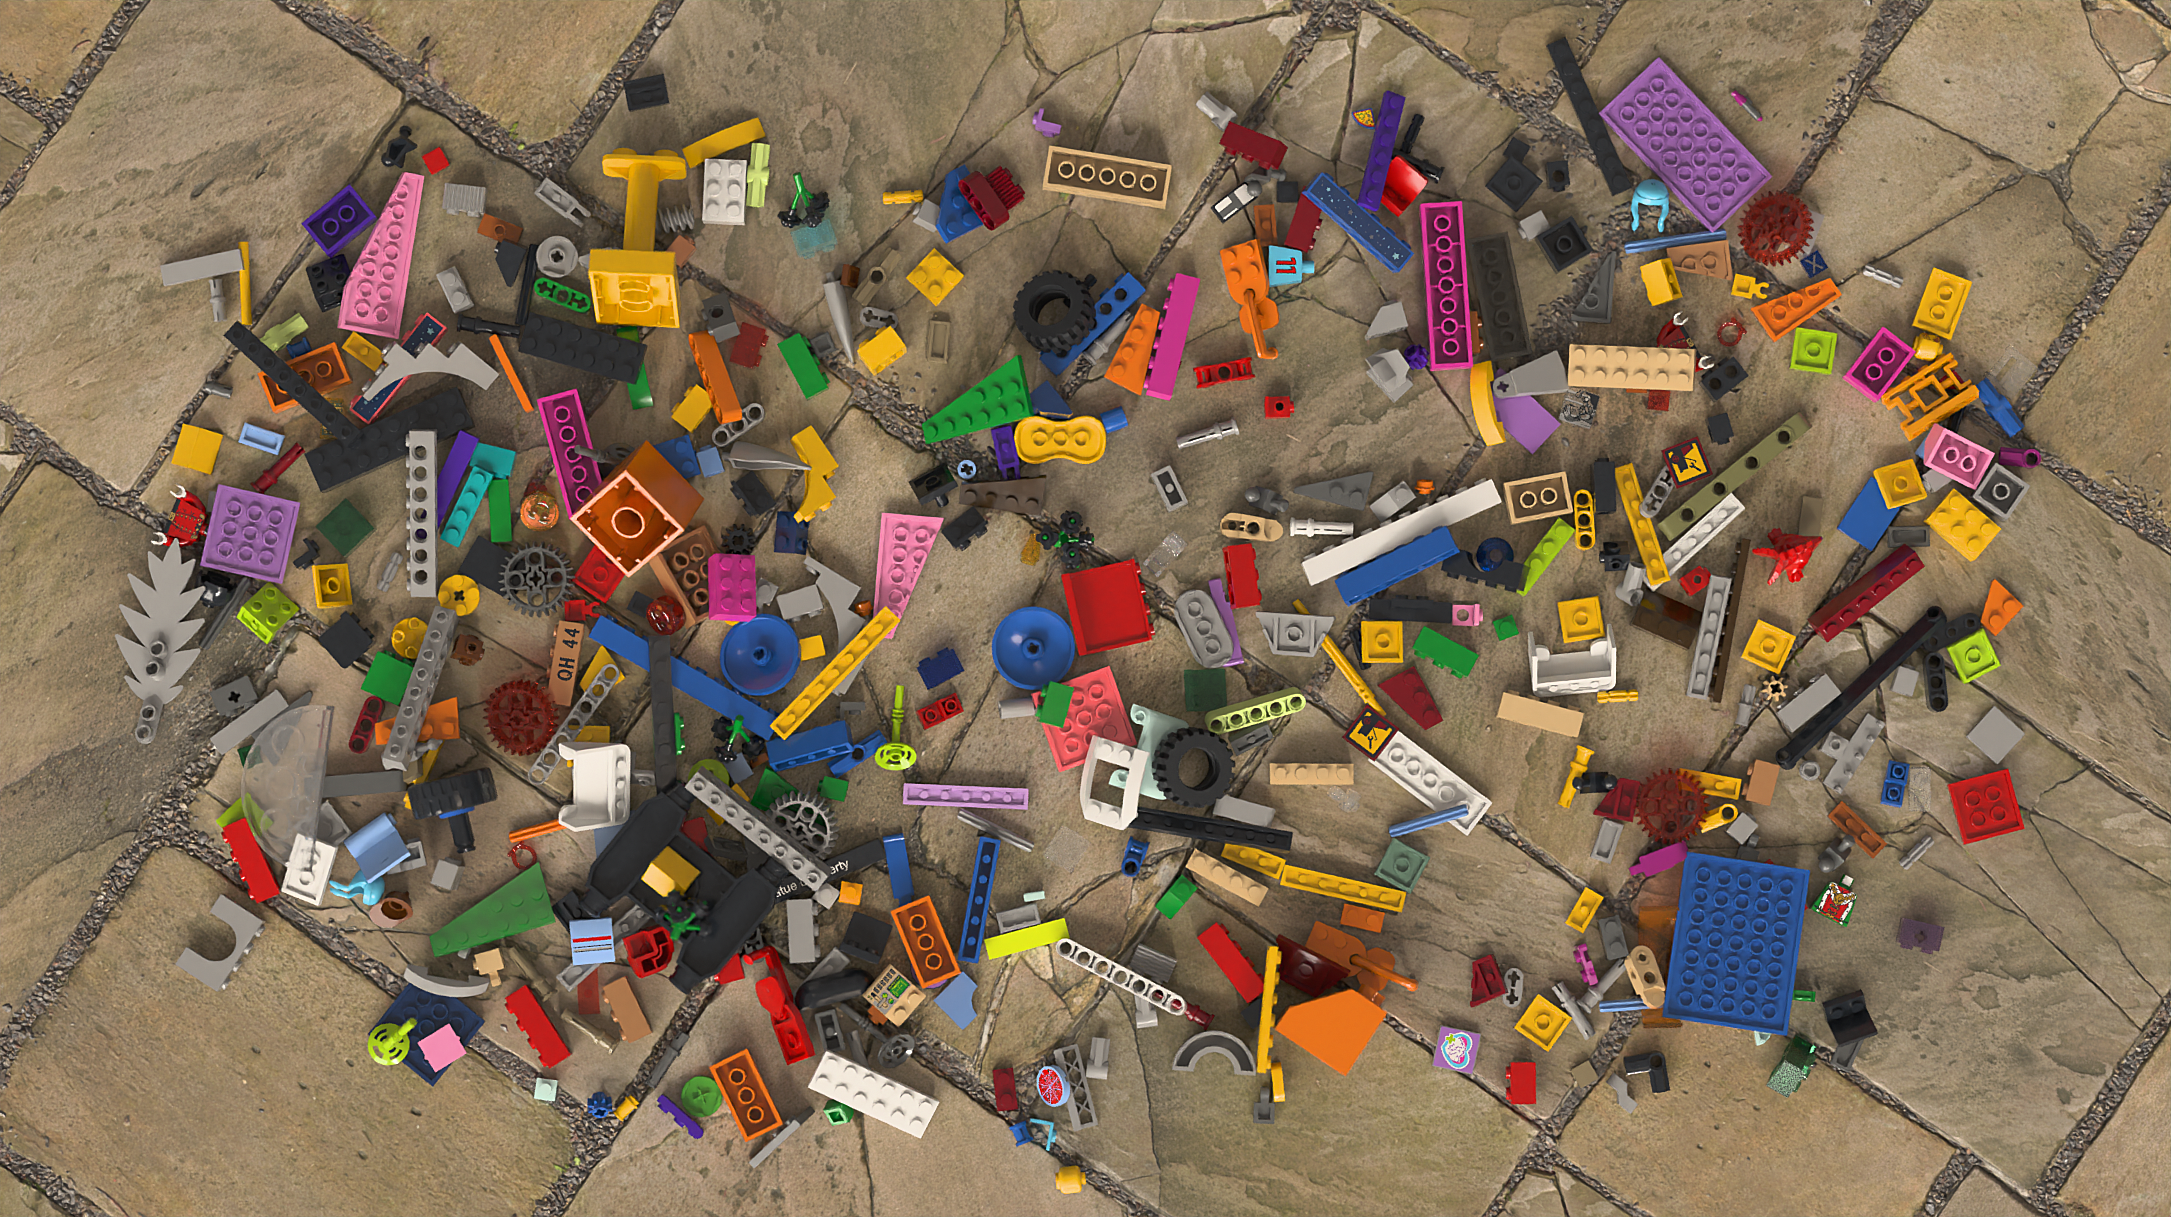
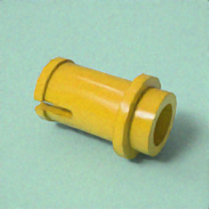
M631 1094L625 1096V1100L613 1111L614 1115L623 1121L634 1108H638L639 1101Z

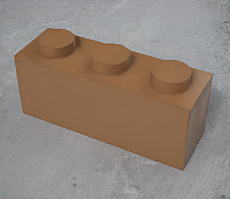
M627 976L602 987L604 990L601 992L606 1004L610 1003L613 1009L610 1011L615 1023L619 1021L622 1028L619 1032L624 1041L628 1040L630 1044L653 1033Z

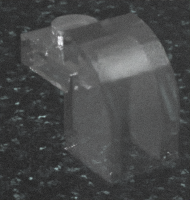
M1172 531L1143 564L1155 576L1159 577L1188 544L1181 536Z

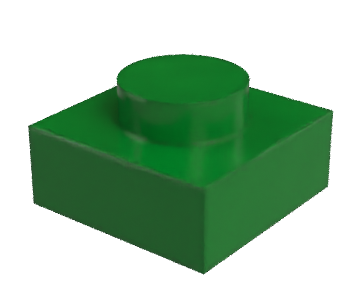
M1513 615L1492 622L1499 641L1519 634Z

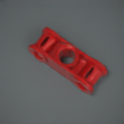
M1252 357L1193 368L1198 382L1196 388L1202 389L1218 384L1256 378L1251 367ZM1221 368H1228L1230 370V375L1227 378H1221L1218 375Z

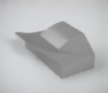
M1381 348L1365 359L1388 394L1406 383V374L1410 366L1398 349L1387 350Z

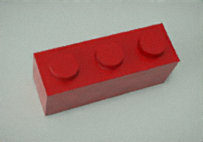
M1252 543L1222 548L1230 608L1239 609L1260 605L1262 594L1257 585L1259 573L1254 564L1256 551L1252 548Z

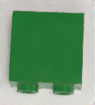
M384 650L383 653L378 651L360 689L400 707L415 663L405 658L401 662L395 659L396 654Z

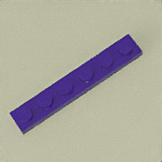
M1389 90L1385 91L1357 202V205L1372 211L1379 210L1406 98Z

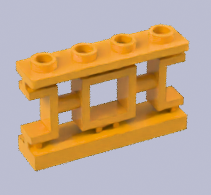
M1951 352L1947 355L1942 354L1938 356L1935 362L1929 366H1922L1917 371V374L1912 377H1905L1895 388L1889 387L1881 397V402L1883 405H1886L1888 411L1898 406L1906 417V420L1900 423V428L1905 432V436L1909 441L1933 427L1934 423L1938 424L1979 398V390L1975 384H1972L1970 379L1960 384L1952 373V370L1958 367V362L1953 358ZM1944 368L1943 371L1948 378L1939 383L1934 374ZM1933 384L1941 398L1926 407L1917 395V392ZM1954 385L1959 395L1949 400V395L1945 390ZM1909 390L1913 401L1904 405L1899 396ZM1919 407L1925 416L1915 422L1910 412Z

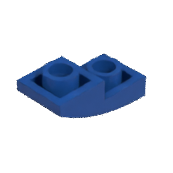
M1892 760L1888 761L1880 804L1899 808L1902 806L1910 764Z

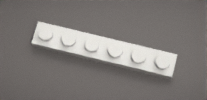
M1732 493L1663 554L1670 577L1745 510V507ZM1645 572L1643 582L1654 592L1663 583L1650 587Z

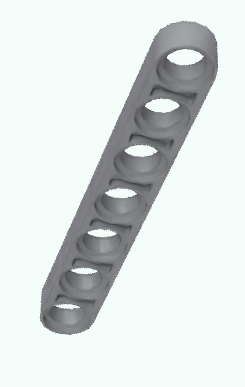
M607 664L600 670L529 770L528 778L531 783L540 785L548 779L562 759L559 753V746L556 744L557 737L564 735L567 737L568 742L575 741L619 679L620 670L617 666ZM609 667L616 670V676L613 679L605 677V670ZM597 684L604 687V693L601 696H595L592 692L593 687ZM585 701L590 702L592 705V710L589 713H583L580 709L581 704ZM573 718L578 719L580 722V727L577 730H571L568 726L569 721ZM552 752L555 754L556 760L553 764H547L544 761L546 753ZM540 769L543 772L544 777L541 781L533 780L532 773L534 770Z

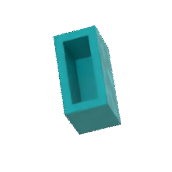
M478 442L469 466L474 468L477 464L494 473V477L506 480V476L512 477L518 453Z

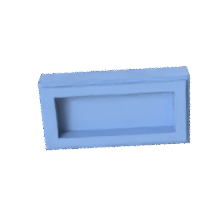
M245 423L238 442L279 456L285 436Z

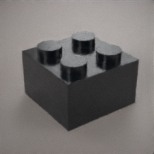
M1573 216L1568 217L1535 238V242L1556 275L1593 252L1592 247Z

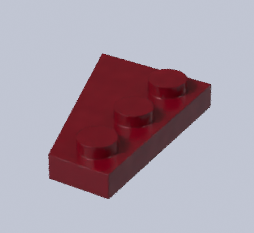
M1415 666L1377 685L1424 730L1444 721Z

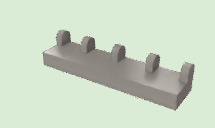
M1866 713L1850 738L1841 758L1836 760L1822 783L1838 794H1841L1886 724Z

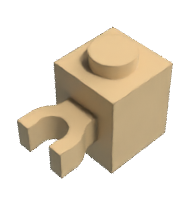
M501 948L474 955L475 960L472 961L475 971H479L480 975L489 973L492 987L501 985L502 982L498 970L506 968Z

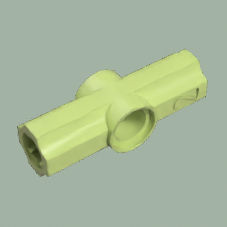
M752 143L750 165H748L747 171L748 190L746 206L764 207L766 185H768L769 180L768 161L770 145Z
M297 313L284 323L269 329L260 340L273 352L280 351L287 344H290L292 339L306 331L309 326L301 314Z

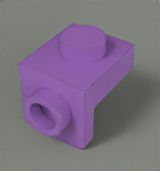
M1040 108L1039 113L1035 112L1032 124L1036 125L1035 130L1043 132V136L1050 138L1060 135L1061 125L1042 121L1044 108Z

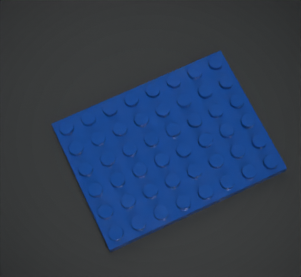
M1686 852L1687 857L1684 859L1662 1017L1787 1036L1810 870Z

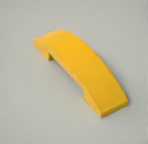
M757 117L712 134L683 148L682 151L691 169L705 163V159H712L742 145H748L765 138L766 135Z
M1491 361L1473 364L1470 375V392L1474 416L1487 446L1506 442L1503 423L1497 422L1490 382L1495 381Z

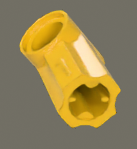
M1723 804L1695 817L1701 832L1704 833L1732 822L1736 819L1738 812L1734 805ZM1725 807L1732 808V818L1725 819L1722 816V810Z

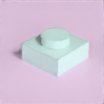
M537 1078L534 1099L555 1101L558 1080Z

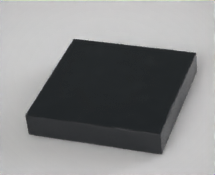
M1511 155L1485 187L1517 213L1541 185L1543 180L1516 157Z

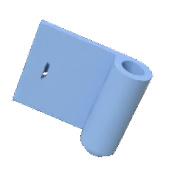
M385 812L343 841L356 859L369 884L410 856L405 843L395 827L397 821L391 813L388 815Z

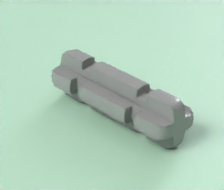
M1866 264L1863 270L1864 275L1873 276L1874 279L1886 284L1891 283V286L1900 288L1903 283V277L1894 276L1893 273L1881 268L1876 269L1871 264Z
M396 552L392 553L391 561L387 563L381 576L382 580H379L377 588L384 592L388 590L389 582H392L399 568L398 564H401L403 556Z
M1926 835L1921 840V843H1917L1907 853V856L1899 861V864L1904 869H1909L1913 865L1912 862H1916L1927 851L1926 849L1934 844L1933 839Z

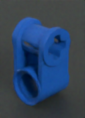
M1130 836L1121 865V871L1126 877H1134L1138 874L1150 842L1144 843ZM1127 862H1133L1136 865L1134 873L1126 872L1125 864Z

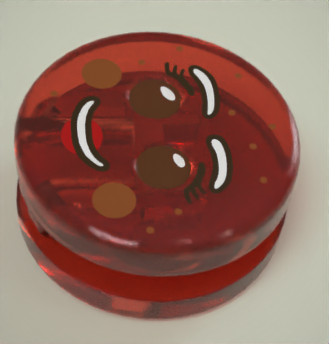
M662 595L647 606V620L658 634L671 636L684 627L686 614L682 605L674 597Z

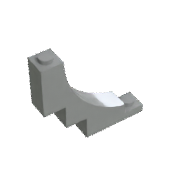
M807 556L803 562L807 565L805 569L814 575L817 572L820 573L815 583L828 599L836 618L839 654L859 634L866 622L865 619L849 610L861 588ZM871 652L832 691L837 696H840L841 693L846 695Z

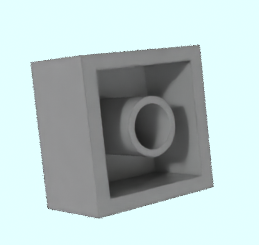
M1994 463L1983 476L1969 499L2003 522L2012 514L2030 485L1998 463Z

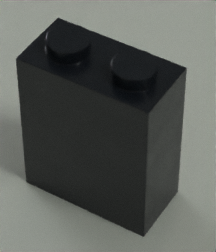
M1597 458L1590 465L1593 515L1613 514L1616 512L1615 461L1609 462V458Z

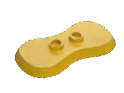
M1034 415L1033 417L1022 419L1018 423L1014 441L1018 456L1023 461L1031 464L1043 463L1054 458H1066L1077 463L1090 464L1102 457L1106 447V432L1100 420L1088 415L1078 416L1067 421H1053Z

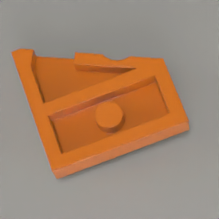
M1993 579L1990 584L1988 597H1986L1984 610L1981 614L1980 624L1993 636H1996L2023 608V605L1996 579Z

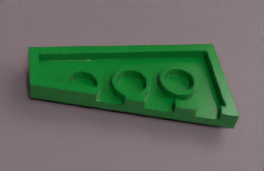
M766 766L750 804L764 811L771 810L769 806L771 803L776 804V798L782 799V795L785 793L790 798L791 791H794L797 796L799 790L770 767ZM792 804L785 808L798 813L802 804ZM805 807L806 813L814 814V810L811 807ZM819 813L815 822L826 827L825 820ZM777 816L781 819L786 820L784 816Z

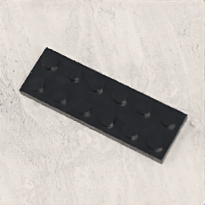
M530 312L518 352L636 385L648 345Z

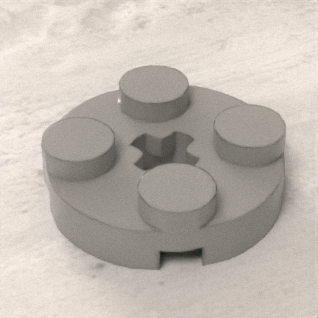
M552 236L545 239L539 245L536 252L538 268L547 276L554 278L568 275L575 268L578 261V253L575 246L569 239L562 236ZM559 251V255L563 256V259L558 260L556 263L551 258V254Z

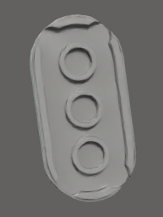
M1193 589L1182 593L1175 604L1174 615L1194 658L1199 664L1207 668L1224 666L1233 655L1234 644L1214 600L1209 594L1201 590Z

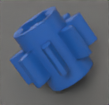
M603 1092L594 1093L591 1098H587L588 1113H593V1116L597 1118L607 1116L608 1111L612 1112V1097H607Z

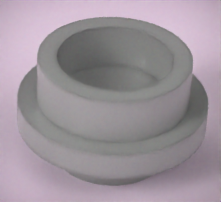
M1813 760L1804 761L1799 768L1800 776L1807 781L1817 779L1820 774L1818 763Z

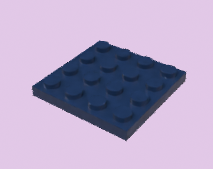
M409 983L368 1035L370 1036L371 1032L382 1024L392 1023L402 1026L408 1020L414 1018L417 1024L407 1032L410 1047L406 1057L401 1062L433 1087L452 1063L435 1072L428 1059L424 1058L425 1054L418 1042L450 1024L455 1034L460 1037V1042L465 1048L486 1021L457 997L434 994ZM381 1030L374 1038L377 1039L380 1034L387 1032V1030ZM387 1035L383 1036L380 1041L382 1042L386 1039ZM394 1047L392 1050H389V1052L393 1053L396 1050V1048ZM399 1050L394 1056L397 1058L403 1050Z

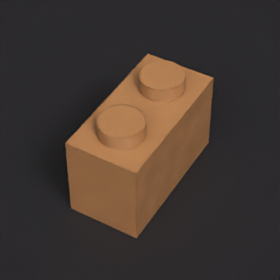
M1757 759L1753 760V763H1749L1746 773L1749 775L1748 783L1743 784L1741 795H1744L1743 800L1770 806L1780 765Z

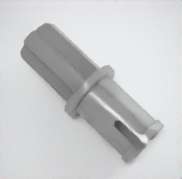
M1745 684L1741 701L1738 703L1739 709L1735 724L1748 726L1751 709H1754L1752 705L1757 689L1753 685Z

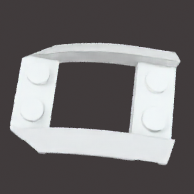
M1096 735L1092 736L1080 788V802L1085 819L1124 830L1133 819L1138 817L1139 794L1146 770V761L1150 756V752ZM1097 759L1130 768L1122 808L1090 798Z

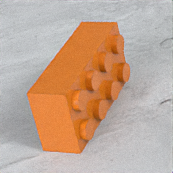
M335 342L285 362L321 395L353 383L339 346ZM263 371L257 373L274 413L278 414L300 405Z
M930 895L890 911L922 989L962 973Z
M748 1048L709 1067L745 1142L784 1124Z

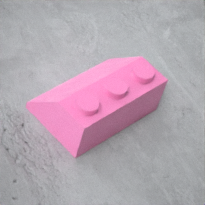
M1934 423L1925 441L1924 465L1976 490L1995 453Z

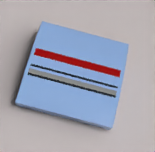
M611 917L570 920L573 965L615 962Z

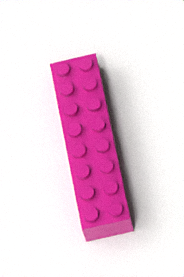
M1462 201L1423 203L1419 206L1430 371L1471 369L1473 367Z

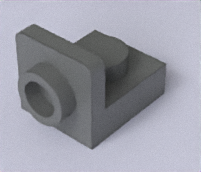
M840 702V706H836V719L844 721L845 711H849V715H861V711H866V702Z

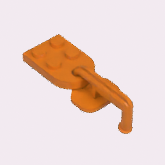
M1254 239L1220 250L1230 295L1237 303L1243 305L1239 312L1242 329L1246 333L1253 335L1259 358H1277L1278 350L1274 347H1270L1267 350L1263 330L1275 327L1280 317L1276 302L1267 297L1269 278L1260 240Z
M1316 920L1305 947L1351 970L1347 977L1357 975L1360 984H1366L1375 991L1384 989L1388 980L1407 987L1409 991L1417 990L1418 982L1415 979L1407 978L1392 971L1395 966V958L1390 952L1378 947L1367 951L1364 944L1356 937Z

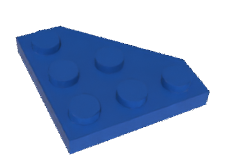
M965 164L950 171L945 176V188L941 196L940 213L935 227L946 244L984 225L958 186V182L970 174Z

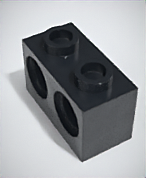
M1726 356L1717 363L1718 369L1714 372L1710 369L1701 376L1703 380L1699 385L1713 402H1716L1749 376L1734 356L1730 359ZM1731 366L1735 369L1736 374L1734 377H1729L1726 374V367ZM1710 379H1716L1719 382L1717 390L1709 386Z

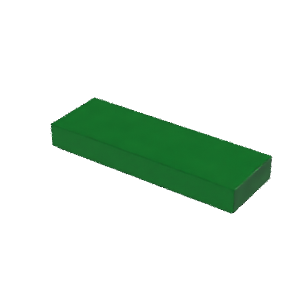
M509 479L492 480L488 487L491 542H513Z

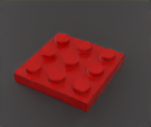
M2008 769L1947 784L1963 845L2025 829Z

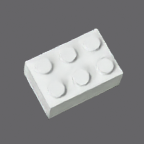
M705 159L702 214L704 224L745 225L747 160Z

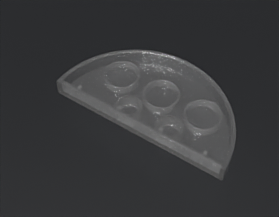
M303 706L277 717L260 733L247 755L242 773V807L255 840L277 862L302 872H312L335 706Z

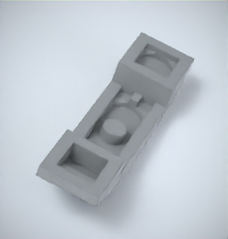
M407 964L403 977L420 989L449 997H468L486 992L490 981L489 978L469 975L467 982L427 975V967Z

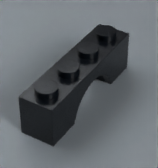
M1459 549V553L1443 560L1441 571L1447 573L1446 577L1457 580L1459 576L1464 577L1466 582L1478 584V581L1485 582V586L1497 589V586L1505 587L1504 591L1516 593L1517 590L1524 592L1530 567L1525 564L1504 560L1495 570L1483 572L1476 567L1473 561V554Z

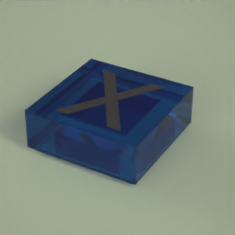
M1818 250L1799 261L1809 279L1828 268Z

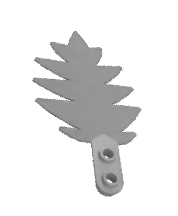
M177 538L170 545L163 561L151 551H148L149 570L156 590L131 573L127 574L137 598L149 617L122 604L119 605L124 618L137 638L145 646L143 647L115 634L120 650L139 682L127 675L124 678L135 695L144 700L135 730L136 739L142 744H149L154 740L163 704L172 701L184 689L182 685L171 687L185 674L201 652L200 648L176 652L185 645L205 622L204 618L180 621L189 613L206 590V587L202 586L181 594L191 577L196 560L192 559L182 564L181 550ZM154 711L153 716L149 718V713ZM149 731L148 736L144 738V733Z

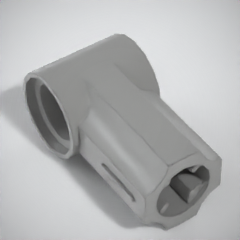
M1206 92L1195 105L1211 118L1212 123L1223 132L1229 121L1234 122L1238 118V115L1231 108L1221 104L1209 92Z
M1635 561L1629 562L1624 581L1616 588V596L1631 606L1638 605L1643 598V591L1640 588L1646 572L1644 564Z
M1136 987L1135 990L1141 992L1145 987ZM1134 994L1137 1028L1158 1026L1154 1004Z
M1092 1037L1086 1077L1107 1080L1109 1064L1107 1059L1110 1039Z

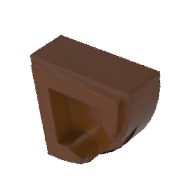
M763 753L750 760L749 765L751 769L769 761L768 754Z

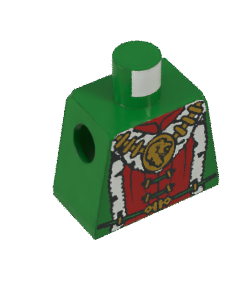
M1843 874L1838 884L1829 881L1812 902L1809 909L1843 927H1847L1857 898L1856 894L1849 891L1854 879Z

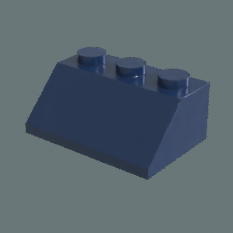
M1048 380L1030 393L1034 415L1038 414L1045 418L1062 420L1073 418V411Z

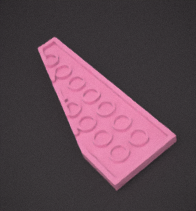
M402 172L344 286L337 328L398 339L424 176Z

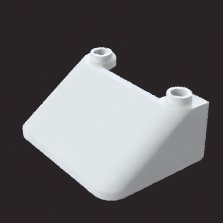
M559 743L561 757L567 760L574 759L573 804L564 805L561 808L559 824L575 832L624 824L630 815L629 747L622 743Z

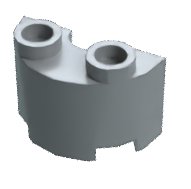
M419 837L407 840L408 844L406 847L410 856L388 870V875L427 865L423 844Z

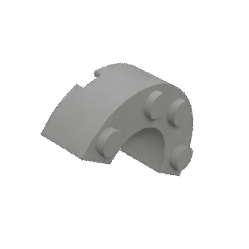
M1217 1030L1200 1032L1186 1040L1178 1049L1172 1065V1070L1194 1071L1195 1064L1201 1056L1211 1052H1218L1230 1059L1233 1064L1234 1074L1256 1076L1255 1062L1247 1046L1232 1034Z

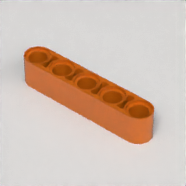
M708 330L690 333L688 336L689 345L718 422L726 424L741 420L742 410L714 335L710 336Z

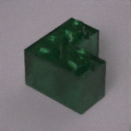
M1794 1035L1786 1046L1781 1060L1771 1072L1766 1086L1786 1098L1792 1092L1796 1093L1801 1086V1080H1806L1811 1072L1809 1067L1813 1065L1816 1059L1814 1053L1817 1047Z

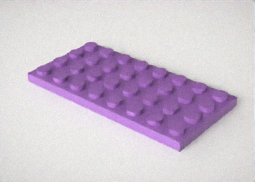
M1659 57L1599 113L1601 118L1712 233L1773 177Z

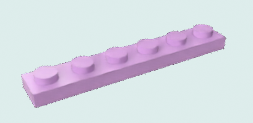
M904 783L903 804L1028 810L1029 789Z

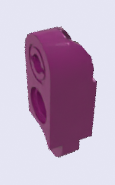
M1686 841L1676 842L1639 857L1641 863L1628 868L1630 875L1633 876L1644 872L1646 877L1674 867V864L1683 861L1687 857L1686 852H1688L1689 848Z

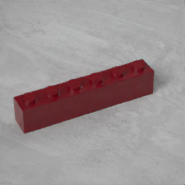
M1904 543L1807 620L1816 634L1828 643L1924 568L1925 565L1917 553Z

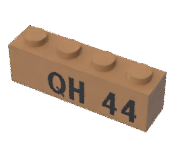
M559 620V625L555 624L553 636L556 637V643L551 646L550 657H553L552 666L548 665L546 676L550 678L549 685L545 686L543 693L546 703L569 707L573 705L585 624Z

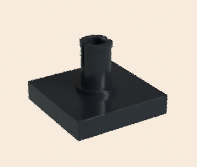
M945 462L909 481L921 506L934 499L938 507L946 506L949 500L945 493L958 487Z

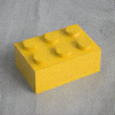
M883 326L875 333V338L871 341L866 339L858 345V355L873 376H876L907 352L905 344L891 326L888 328Z
M1954 488L1944 496L1923 521L1970 562L1980 555L2001 530L1998 525Z

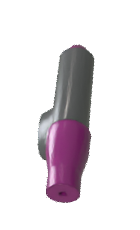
M1736 90L1731 94L1736 102L1756 121L1763 120L1762 114L1752 106L1753 102L1747 96L1741 95Z

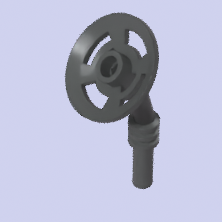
M614 443L604 451L599 449L593 450L580 445H576L574 449L575 453L591 457L592 460L599 462L601 473L605 478L625 459L617 454H623L627 457L635 450L626 443ZM616 448L627 449L630 451V453L628 454L624 451H616ZM604 463H609V466L605 467Z
M845 1002L839 1006V1009L855 1020L858 1026L861 1025L862 1029L865 1028L864 1031H869L883 1043L878 1053V1062L882 1067L894 1068L909 1058L914 1049V1039L908 1033H898L889 1038L873 1025L872 1020L869 1021V1018H866L865 1015H860ZM906 1047L904 1052L897 1058V1055L901 1053L902 1048ZM883 1057L890 1059V1061L883 1060Z

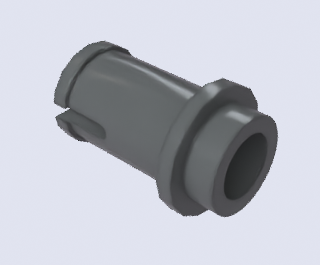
M209 380L205 392L209 393L210 396L214 394L230 400L233 387L217 383L216 380Z

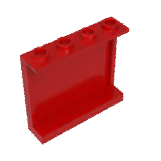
M1134 558L1128 561L1061 575L1079 657L1151 641L1152 636L1155 635L1153 623H1148L1147 615H1151L1149 604L1143 601L1142 595H1146L1144 583H1139L1140 565L1139 562L1135 563Z

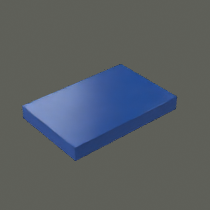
M1870 477L1836 529L1869 551H1872L1901 506L1888 509L1877 480Z

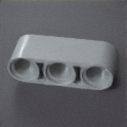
M757 403L748 405L742 410L741 420L744 422V428L736 431L733 428L734 422L722 424L713 431V442L718 447L730 445L764 420L765 411L763 407ZM753 408L761 410V415L757 419L750 417V411ZM720 432L727 434V440L723 443H719L716 440V436Z
M1225 795L1221 800L1216 798L1212 814L1255 826L1271 828L1276 809Z

